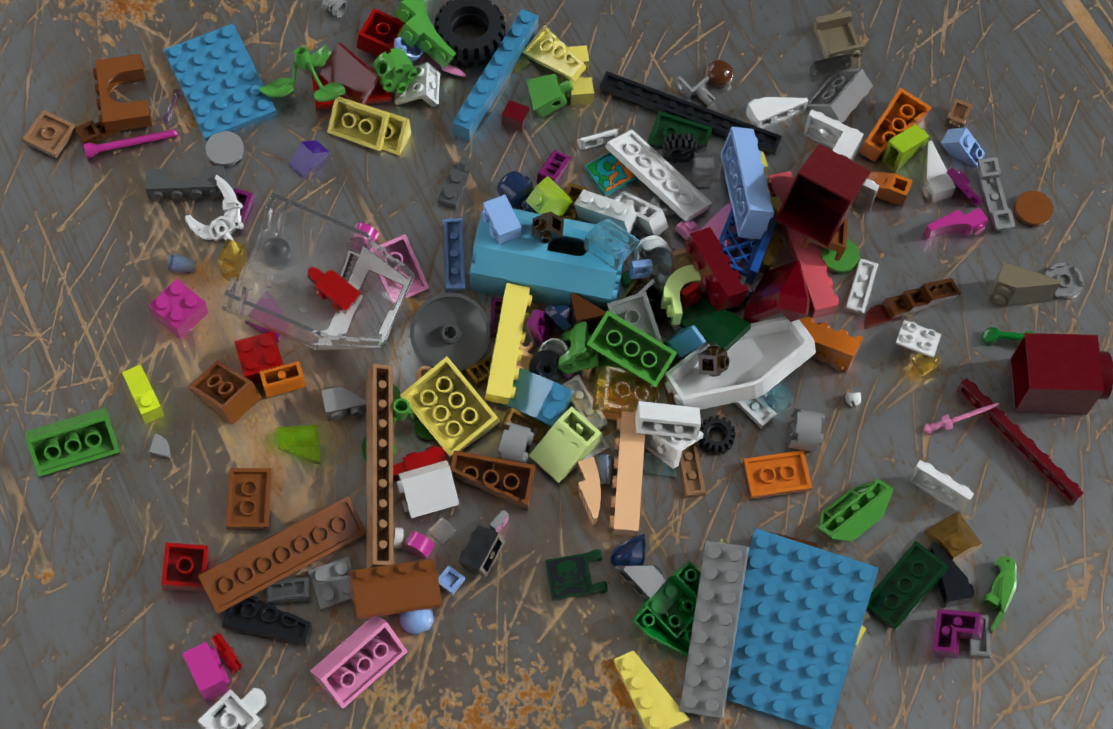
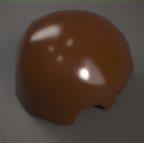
M715 60L707 66L704 71V78L708 76V82L714 88H724L730 85L733 80L734 71L727 62Z

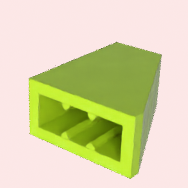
M916 124L889 140L882 161L896 173L926 146L929 135L924 129L919 128Z
M545 177L534 188L526 202L538 214L551 211L558 216H563L573 203V200L550 177Z

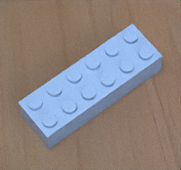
M731 127L720 155L738 237L761 239L763 233L767 231L770 218L774 216V207L771 204V193L768 192V180L764 175L761 151L758 150V139L755 137L754 129Z

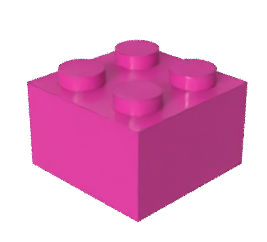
M176 279L148 305L152 316L180 340L209 313L206 302L179 279Z
M204 642L182 653L206 703L229 691L227 684L231 682L223 665L218 667L222 663L214 646L209 648L207 642Z

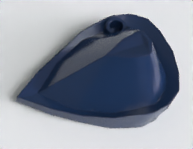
M551 302L545 308L547 314L565 332L573 327L571 322L573 310L568 305H554Z
M645 533L616 547L610 556L611 564L614 567L620 565H643L646 550Z

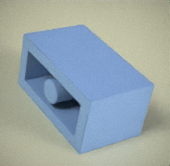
M506 195L483 202L482 218L485 223H489L491 237L493 239L496 238L499 245L521 237L522 227Z

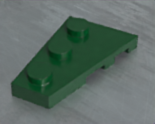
M658 111L647 144L651 147H663V139L666 136L669 137V134L675 135L677 132L678 134L685 132V135L690 133L691 136H695L697 147H707L713 127Z

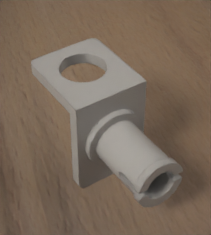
M678 76L674 83V86L688 100L692 96L697 95L708 107L716 99L705 88L709 80L708 76L694 88H691L681 76Z

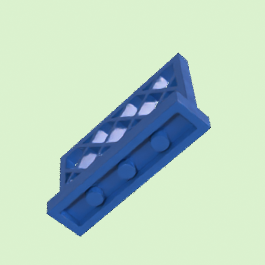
M731 208L719 238V242L723 246L722 253L728 255L731 259L733 271L738 270L740 275L746 277L745 282L753 284L777 222L775 218L777 215L770 218L767 231L763 233L761 239L750 241L749 238H743L745 242L738 244L735 237H738V233H732L729 229V226L736 225ZM730 239L734 246L726 247L723 241ZM749 247L752 253L745 255L741 248ZM737 250L740 256L733 258L730 251ZM743 261L746 269L738 267L736 262Z

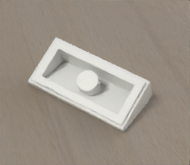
M611 129L578 138L577 142L580 150L583 151L607 144V142L617 137L618 130Z

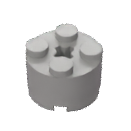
M794 408L790 416L794 417L792 423H788L786 441L787 444H790L788 448L814 452L817 450V446L823 442L824 434L821 433V426L824 424L825 414Z
M507 422L506 425L509 427V430L504 429L498 450L499 454L502 455L501 458H497L526 463L529 455L526 452L527 445H532L534 433L531 432V428Z

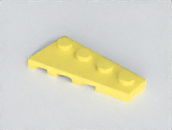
M546 25L522 52L526 58L574 82L587 68Z
M634 650L614 659V663L645 729H673L689 722L690 719L687 715L680 711L678 704Z

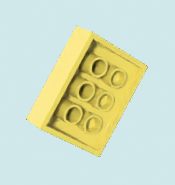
M447 356L400 394L403 399L409 402L411 410L450 457H453L454 450L462 451L501 422Z

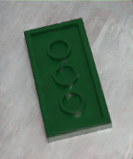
M701 296L702 298L696 304H692L687 308L681 304L683 314L678 326L685 328L695 325L706 340V343L712 346H719L720 349H727L728 351L751 329L750 323L726 309L717 312L715 306H712L710 300ZM666 311V312L664 313V316H665V318H666L667 320L671 321V318H670V317H667V311Z
M915 541L871 592L867 609L896 632L946 573L949 566Z

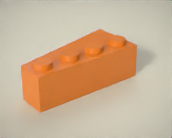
M900 87L862 145L859 153L875 162L885 153L889 140L913 125H918L926 118L932 107Z
M811 317L799 319L814 339L816 353L813 356L818 361L826 362L832 365L834 369L847 373L864 337L857 335L854 338L849 336L846 330L840 329L838 332L831 329L827 323H814Z

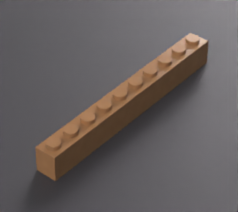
M372 364L366 372V568L394 564L393 365Z

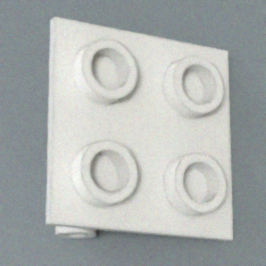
M904 320L896 344L934 358L941 334L932 329L919 326L914 322Z

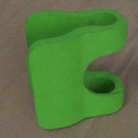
M585 321L576 324L573 329L561 335V340L566 343L569 349L560 356L558 361V368L563 373L571 374L579 370L592 369L600 362V353L586 345L592 335L588 333V324Z

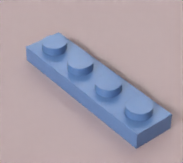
M463 218L443 219L446 292L465 291Z

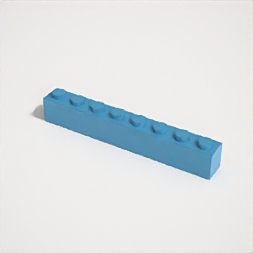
M521 9L452 122L454 135L467 141L471 140L523 55V50L529 45L538 30L537 15Z

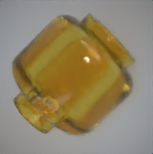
M936 352L934 358L919 353L912 358L913 366H911V369L917 377L921 375V377L927 379L941 369L940 364L942 361Z

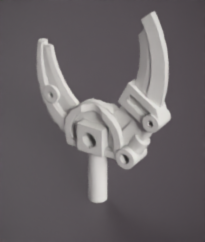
M216 175L217 186L224 196L222 201L223 210L225 211L224 216L213 220L210 226L196 221L191 215H186L185 220L189 224L191 231H194L195 235L204 240L219 242L224 239L236 257L241 254V251L231 234L237 229L241 230L244 227L240 215V209H242L243 205L237 200L232 187L223 178Z

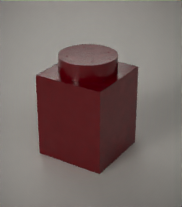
M818 144L798 171L775 220L828 247L847 219L871 171L853 162L850 158Z
M1025 333L1010 358L1015 413L1087 415L1097 400H1107L1111 395L1113 388V360L1108 351H1100L1098 335Z

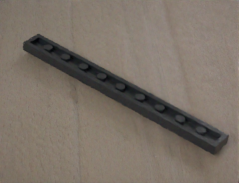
M606 71L599 85V90L655 111H661L713 127L712 132L728 137L731 127L754 129L755 137L758 139V149L774 155L782 139V136L608 71Z

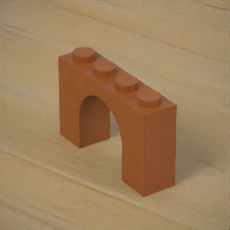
M141 53L95 60L96 68H93L94 79L98 80V83L95 84L96 94L100 96V99H97V107L102 113L98 117L100 126H104L106 133L115 130L124 131L152 126L147 100L120 103L110 98L112 91L117 86L123 83L146 80Z

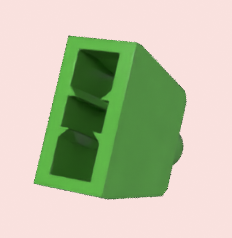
M556 74L527 80L533 110L540 118L566 105L565 93L574 90L570 79L562 82Z

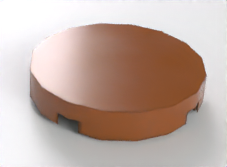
M1027 191L1018 197L1014 212L1017 219L1023 224L1040 227L1049 222L1053 214V204L1045 194L1039 191Z

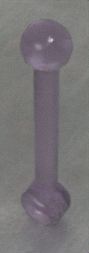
M175 89L173 91L174 97L170 103L166 115L162 117V120L164 122H168L170 120L169 115L173 109L177 97L181 96L180 89Z

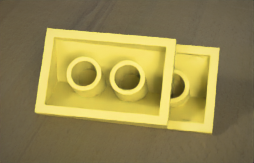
M337 97L334 100L327 133L378 151L384 150L396 155L401 154L412 134L408 118L341 97Z

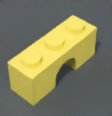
M587 45L567 47L587 67L583 72H588L589 57ZM579 76L575 82L572 81L574 90L567 92L566 98H570L571 105L593 103L592 77L584 78Z

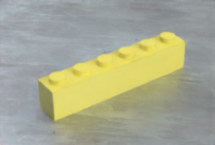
M506 283L484 398L485 401L508 405L510 398L514 399L516 387H513V380H517L519 368H516L517 361H521L523 352L519 347L520 343H524L526 331L522 330L523 325H527L529 318L526 308L527 306L530 307L532 302V295H529L530 287Z

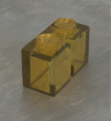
M230 239L226 240L218 257L222 277L226 280L241 283L250 264L246 245Z

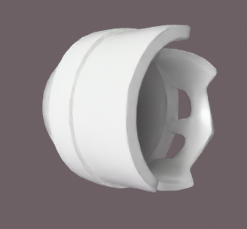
M651 235L638 242L634 250L635 259H651L653 264L651 274L656 276L660 266L664 263L672 267L670 254L672 249L663 238Z

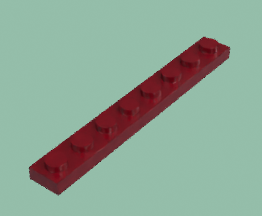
M967 378L957 388V391L975 409L993 404V401L988 396H985L974 382ZM994 407L980 413L1072 505L1082 497L1084 492L1081 490V487L1077 483L1072 482L1067 477L1065 471L1057 467L1052 462L1050 456L1043 453L1036 443L1022 432L1018 425L1013 424L1004 411Z

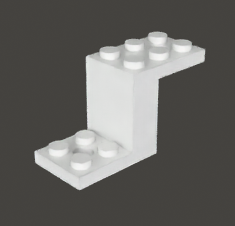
M811 110L808 115L803 133L804 136L833 149L832 151L844 155L852 161L857 155L864 135L857 129L850 128L840 121L833 120L823 113ZM867 179L855 204L870 210L880 185Z

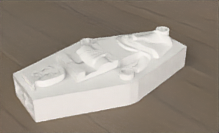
M784 316L751 323V329L727 351L730 359L729 367L720 376L712 377L699 374L698 354L706 350L707 347L712 346L705 342L665 373L667 382L664 384L668 393H673L676 405L697 407L700 410L758 398L816 353L815 342L800 320L790 322Z

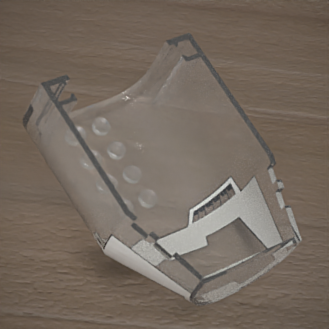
M273 193L265 208L262 228L251 255L237 283H235V278H231L223 295L222 310L314 350L383 349L405 302L415 273L399 259H394L390 256L382 245H377L368 233ZM313 266L324 274L328 270H334L361 292L360 298L346 314L342 312L340 314L332 309V304L325 299L323 301L316 296L315 285L307 277L308 268Z

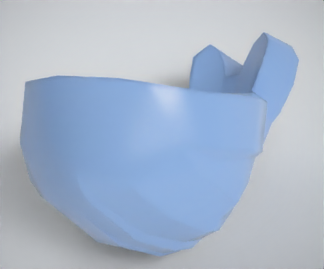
M401 37L395 38L394 48L405 51L411 62L418 60L424 51L417 45L411 48Z

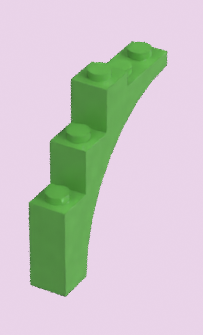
M399 0L401 4L394 15L405 24L398 37H401L411 48L417 45L445 69L456 55V52L436 32L429 20L424 0Z

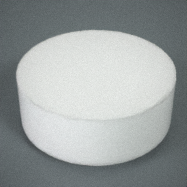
M395 527L393 548H402L403 528Z

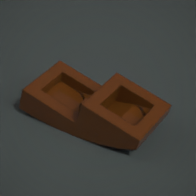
M93 120L75 128L83 144L101 142L121 133L120 130L106 133L104 126H100L99 122L94 123Z

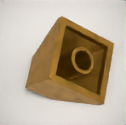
M958 511L924 531L931 543L937 542L953 562L982 546L981 541Z

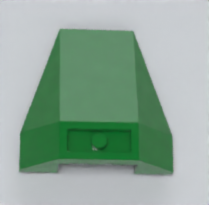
M690 560L666 578V581L651 599L648 598L639 607L632 619L646 636L687 658L701 572Z

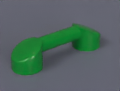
M990 327L984 330L981 340L984 344L990 346L994 345L997 339L1021 341L1025 333L999 331L995 327Z

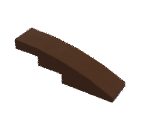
M949 278L922 284L920 288L904 291L900 296L886 298L882 304L890 318L893 319L939 305L960 296L961 293L953 279Z

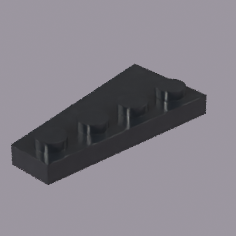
M252 595L226 610L222 627L224 629L306 646L311 623L289 612L279 610L270 603L267 604Z

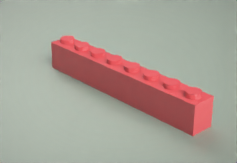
M791 171L769 175L767 186L771 197H779L781 204L795 179ZM781 223L780 226L792 261L799 260L801 263L810 299L809 310L812 318L835 314L837 306H839V299L837 294L833 292L832 279L827 275L826 262L821 258L820 245L810 242L806 249L801 248L804 241L802 239L803 234Z

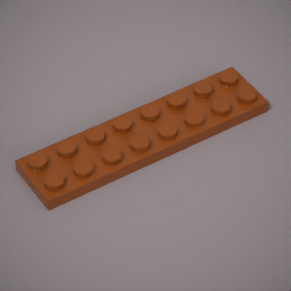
M346 496L200 573L197 577L216 614L365 535L366 529L350 497Z

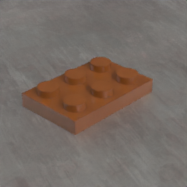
M230 468L226 517L227 530H269L272 468Z

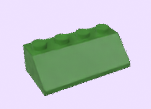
M608 310L586 344L654 387H657L677 354L676 351Z
M106 407L25 431V440L38 477L120 452Z

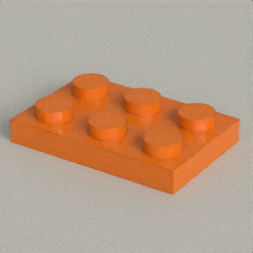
M804 450L743 459L751 499L812 490Z

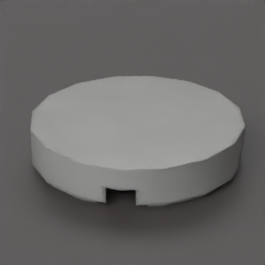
M228 131L212 135L205 147L209 161L213 162L216 166L224 167L235 165L236 162L243 158L245 151L242 139L237 134Z
M1056 263L1045 274L1046 276L1061 280V284L1053 296L1056 299L1071 300L1077 297L1082 290L1084 279L1078 268L1074 266H1069L1067 263Z

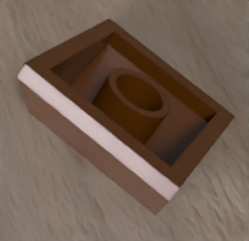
M571 294L570 308L573 310L571 319L573 328L576 324L585 321L588 324V333L592 335L606 312L577 294Z

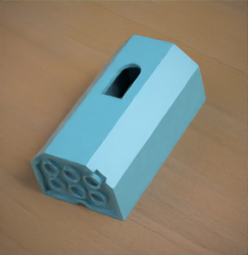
M513 209L522 227L521 237L500 245L496 238L493 239L491 237L489 223H485L481 215L470 267L471 291L503 297L506 283L530 287L529 295H532V302L549 305L552 302L554 305H568L569 307L571 294L575 293L605 312L609 311L607 304L616 301L627 252L628 238H625L626 230L563 218V237L557 240L588 246V251L585 255L574 256L548 251L549 243H541L538 239L531 236L533 218L542 214Z

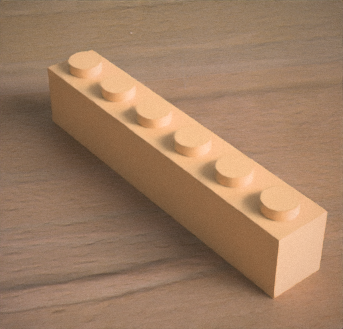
M622 411L621 418H617L616 430H620V435L615 438V449H618V456H614L613 469H617V476H613L612 488H616L615 496H611V508H614V515H610L609 528H613V535L636 537L639 532L645 434L636 433V412Z

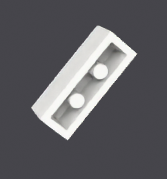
M586 190L581 192L574 203L578 218L598 225L626 230L625 234L629 235L638 221L634 206Z
M639 401L635 414L636 433L697 439L701 427L700 408Z

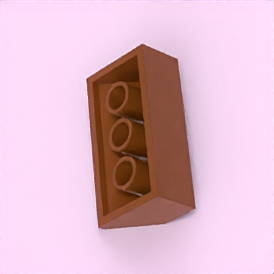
M433 559L349 571V591L357 619L442 606L438 573Z

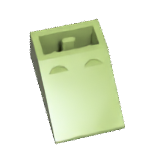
M571 407L555 422L530 453L529 457L559 483L578 465L579 461L583 460L601 443L602 433L577 410Z

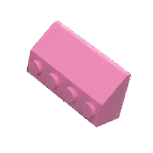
M379 616L371 617L311 669L310 672L333 700L344 709L408 651L385 620Z

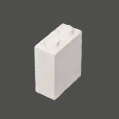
M446 460L398 474L400 481H397L399 493H403L405 500L401 501L404 512H408L411 518L459 505L451 469Z

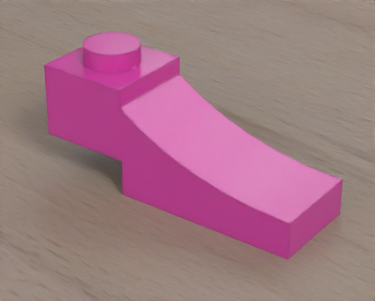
M980 207L965 215L959 209L928 224L923 235L927 240L951 233H965L967 236L975 233L977 235L984 231L988 218Z

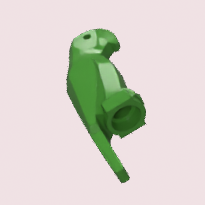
M1002 556L996 560L995 567L998 566L1000 573L993 581L990 593L984 595L983 603L994 610L999 609V613L990 629L991 633L994 632L1016 590L1017 564L1015 560L1008 556Z

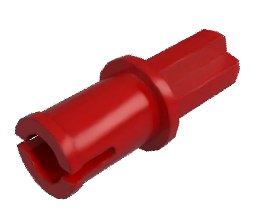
M220 633L210 638L211 643L220 654L219 659H223L231 674L237 673L244 667L234 654V648L229 647Z

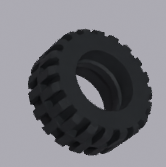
M449 0L446 2V6L443 5L439 9V13L435 17L434 28L443 41L456 52L452 59L453 65H462L463 68H469V66L479 68V65L482 64L485 66L505 37L504 15L499 11L500 8L496 4L492 5V1ZM473 24L482 27L486 33L475 39H465L456 35L454 31L460 26Z

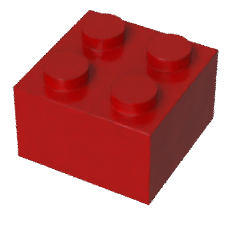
M373 8L358 33L356 48L376 57L384 52L390 53V49H394L395 38H398V34L405 23L396 17Z
M274 331L234 341L243 375L251 380L253 384L262 383L260 371L264 372V370L268 371L269 368L284 366Z
M165 542L161 579L162 589L205 592L197 575L208 568L209 546Z

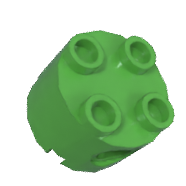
M394 48L390 49V53L384 52L376 58L373 63V70L380 77L379 82L384 90L403 93L418 76V73L405 51Z

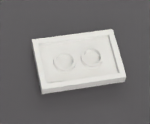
M921 460L908 482L956 512L958 511L960 514L974 495L967 486L956 483L949 475L940 473L933 465Z

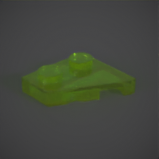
M318 424L277 427L279 450L293 453L297 457H304L312 460L315 464H320Z

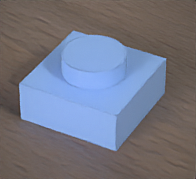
M651 259L632 261L629 270L630 279L650 277L653 266Z
M448 565L438 577L439 587L453 596L465 581V577Z

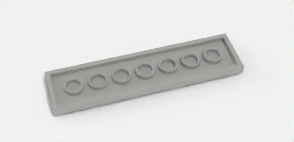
M706 541L680 704L681 712L722 719L724 717L749 553L748 546Z

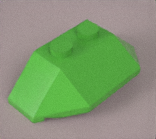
M876 479L872 483H865L851 488L822 511L818 529L831 539L855 540L884 516L893 493V487L880 479Z

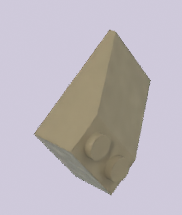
M1004 262L994 280L989 300L1007 306L1050 302L1060 286L1061 280Z

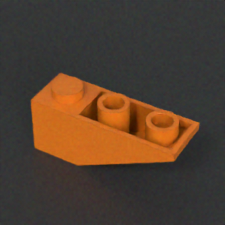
M871 172L867 178L880 185L875 197L903 207L913 180L895 173Z

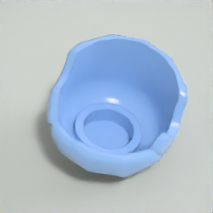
M430 609L400 613L399 620L400 625L406 632L419 635L424 631L430 630L434 617Z

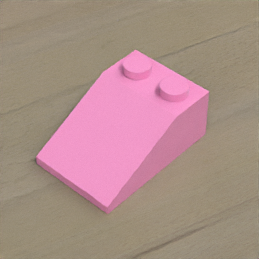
M406 234L371 248L411 279L404 299L429 289ZM378 274L392 303H397L404 285Z

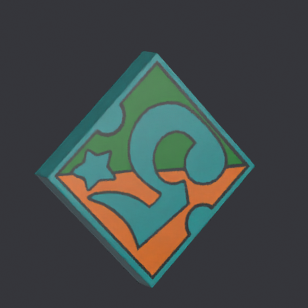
M611 152L586 164L584 168L604 197L637 181V176Z

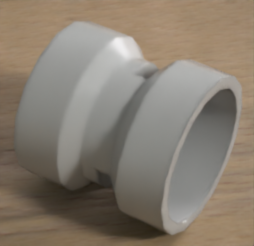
M323 0L322 9L332 12V15L340 18L347 8L345 0Z

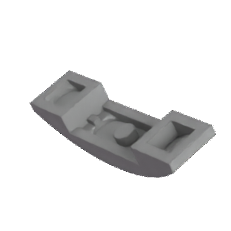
M997 157L979 159L978 172L981 191L993 227L996 231L1015 228L1012 211L1007 207L1001 185V170Z

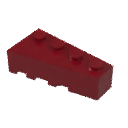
M711 227L689 234L684 241V246L687 253H690L693 259L694 269L701 276L702 286L709 293V300L712 306H715L718 312L738 305L749 291V288L746 284L742 285L739 281L741 275L738 270L733 271L731 268V259L728 255L722 253L723 246Z

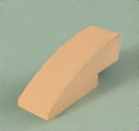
M592 456L578 462L577 471L582 481L578 482L577 491L592 525L595 526L597 525L600 510L601 486L598 468Z

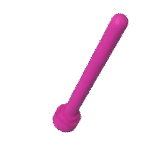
M168 130L100 145L91 144V142L83 145L86 157L89 159L94 158V155H98L99 152L172 138L177 135V131Z

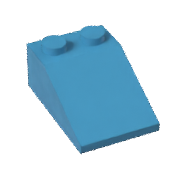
M520 368L518 379L513 381V387H516L514 399L510 398L509 404L505 406L512 407L551 428L566 412L574 392L552 380Z

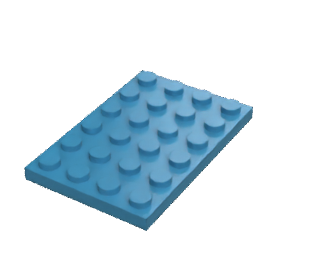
M234 24L163 49L206 142L216 133L222 131L233 132L277 115L270 97L264 95L259 90L264 85Z

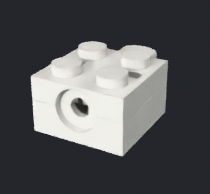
M253 688L240 699L230 689L198 722L203 729H260L263 723L256 714L266 705V696L262 690Z

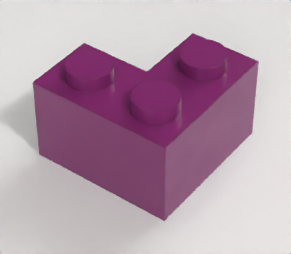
M937 609L933 652L936 657L958 659L960 638L982 640L984 619L981 613Z

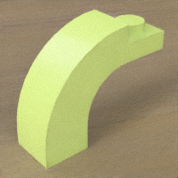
M693 264L676 270L666 281L661 299V309H667V317L671 318L672 325H680L683 314L680 291L695 281L701 286V292L706 290L702 286L701 276L694 269Z

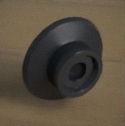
M551 350L537 352L529 362V372L557 383L564 374L558 368L560 355ZM549 365L551 367L550 371L545 372L543 370L544 366Z

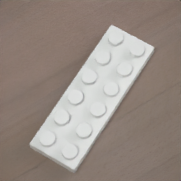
M633 130L607 142L605 148L685 222L710 209L712 202Z

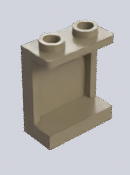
M851 10L815 18L813 29L827 64L862 57L865 47L863 43L859 44L852 26L853 15Z

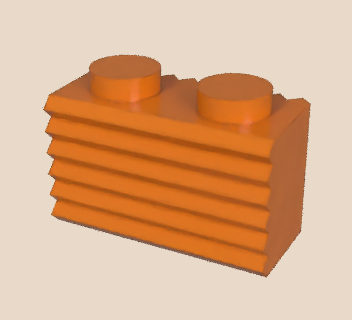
M296 361V363L292 362V364L288 363V365L285 364L284 366L281 365L280 367L277 366L276 368L273 367L272 369L269 368L268 371H260L266 398L306 387L299 361Z

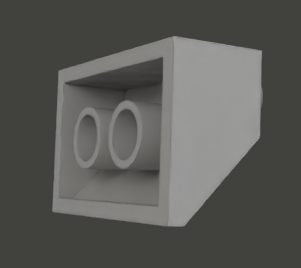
M836 69L811 98L806 109L810 112L811 110L821 112L825 116L843 123L852 110L857 107V104L868 94L873 85L863 69Z

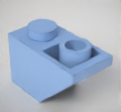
M967 128L948 129L941 142V145L951 157L973 167H978V160L982 159L985 154Z

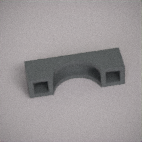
M224 166L204 167L198 177L188 181H180L172 178L166 168L146 169L145 190L148 199L153 200L208 196L217 198L223 196L217 186L215 176L218 175L227 182V175Z

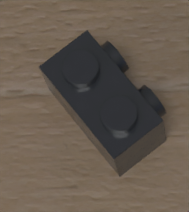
M478 525L475 531L472 532L466 548L461 552L459 563L466 570L487 578L506 541L498 532Z

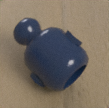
M517 171L509 172L502 177L497 185L499 196L506 195L513 209L523 208V211L537 213L526 202L534 190L531 179L528 176L524 177Z

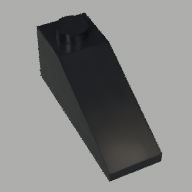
M932 542L928 550L949 566V569L937 582L944 608L969 604L974 596L973 585L969 584L968 577L937 542Z

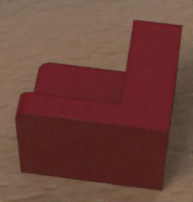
M509 100L502 113L501 125L522 132L524 121L530 108Z

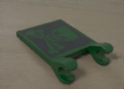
M596 549L587 553L545 560L552 601L608 592L606 581L592 584L588 562H599L602 560L601 550Z

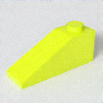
M141 364L122 372L145 424L163 417L162 408Z

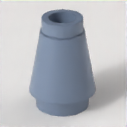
M175 253L174 255L169 254L166 270H170L171 273H195L197 261Z
M596 456L595 463L598 468L600 486L612 485L614 465L612 456Z

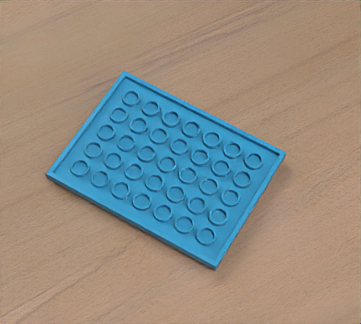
M755 528L749 547L726 700L813 729H830L879 568Z

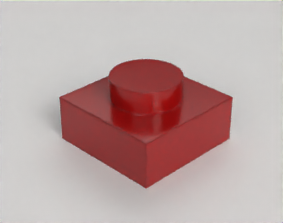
M696 281L680 291L681 304L685 308L696 304L702 298L701 286Z

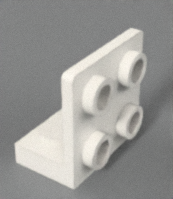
M428 62L414 66L418 76L407 87L405 92H395L394 103L401 105L422 98L431 107L437 106L439 102L440 73Z
M699 431L697 439L646 434L644 448L674 469L679 466L682 450L702 439L704 434Z

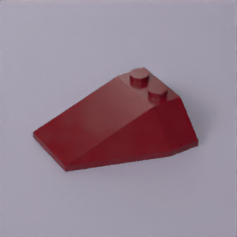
M799 260L764 273L746 304L743 320L751 324L779 313H783L790 322L808 317L810 299Z

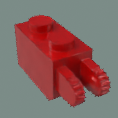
M313 266L308 268L307 277L315 285L316 296L323 301L325 299L332 304V309L340 314L342 312L346 314L360 298L361 292L334 270H328L324 274Z
M432 446L427 448L426 451L420 453L411 452L406 457H402L403 462L393 465V481H400L398 475L400 473L447 461L443 447Z

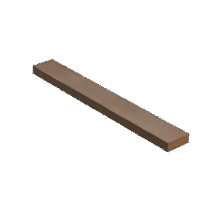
M681 358L674 359L670 364L671 368L678 364ZM665 374L663 376L664 383L667 382ZM665 387L667 403L676 405L673 393L669 394ZM695 442L682 450L679 462L685 498L706 495L697 443Z

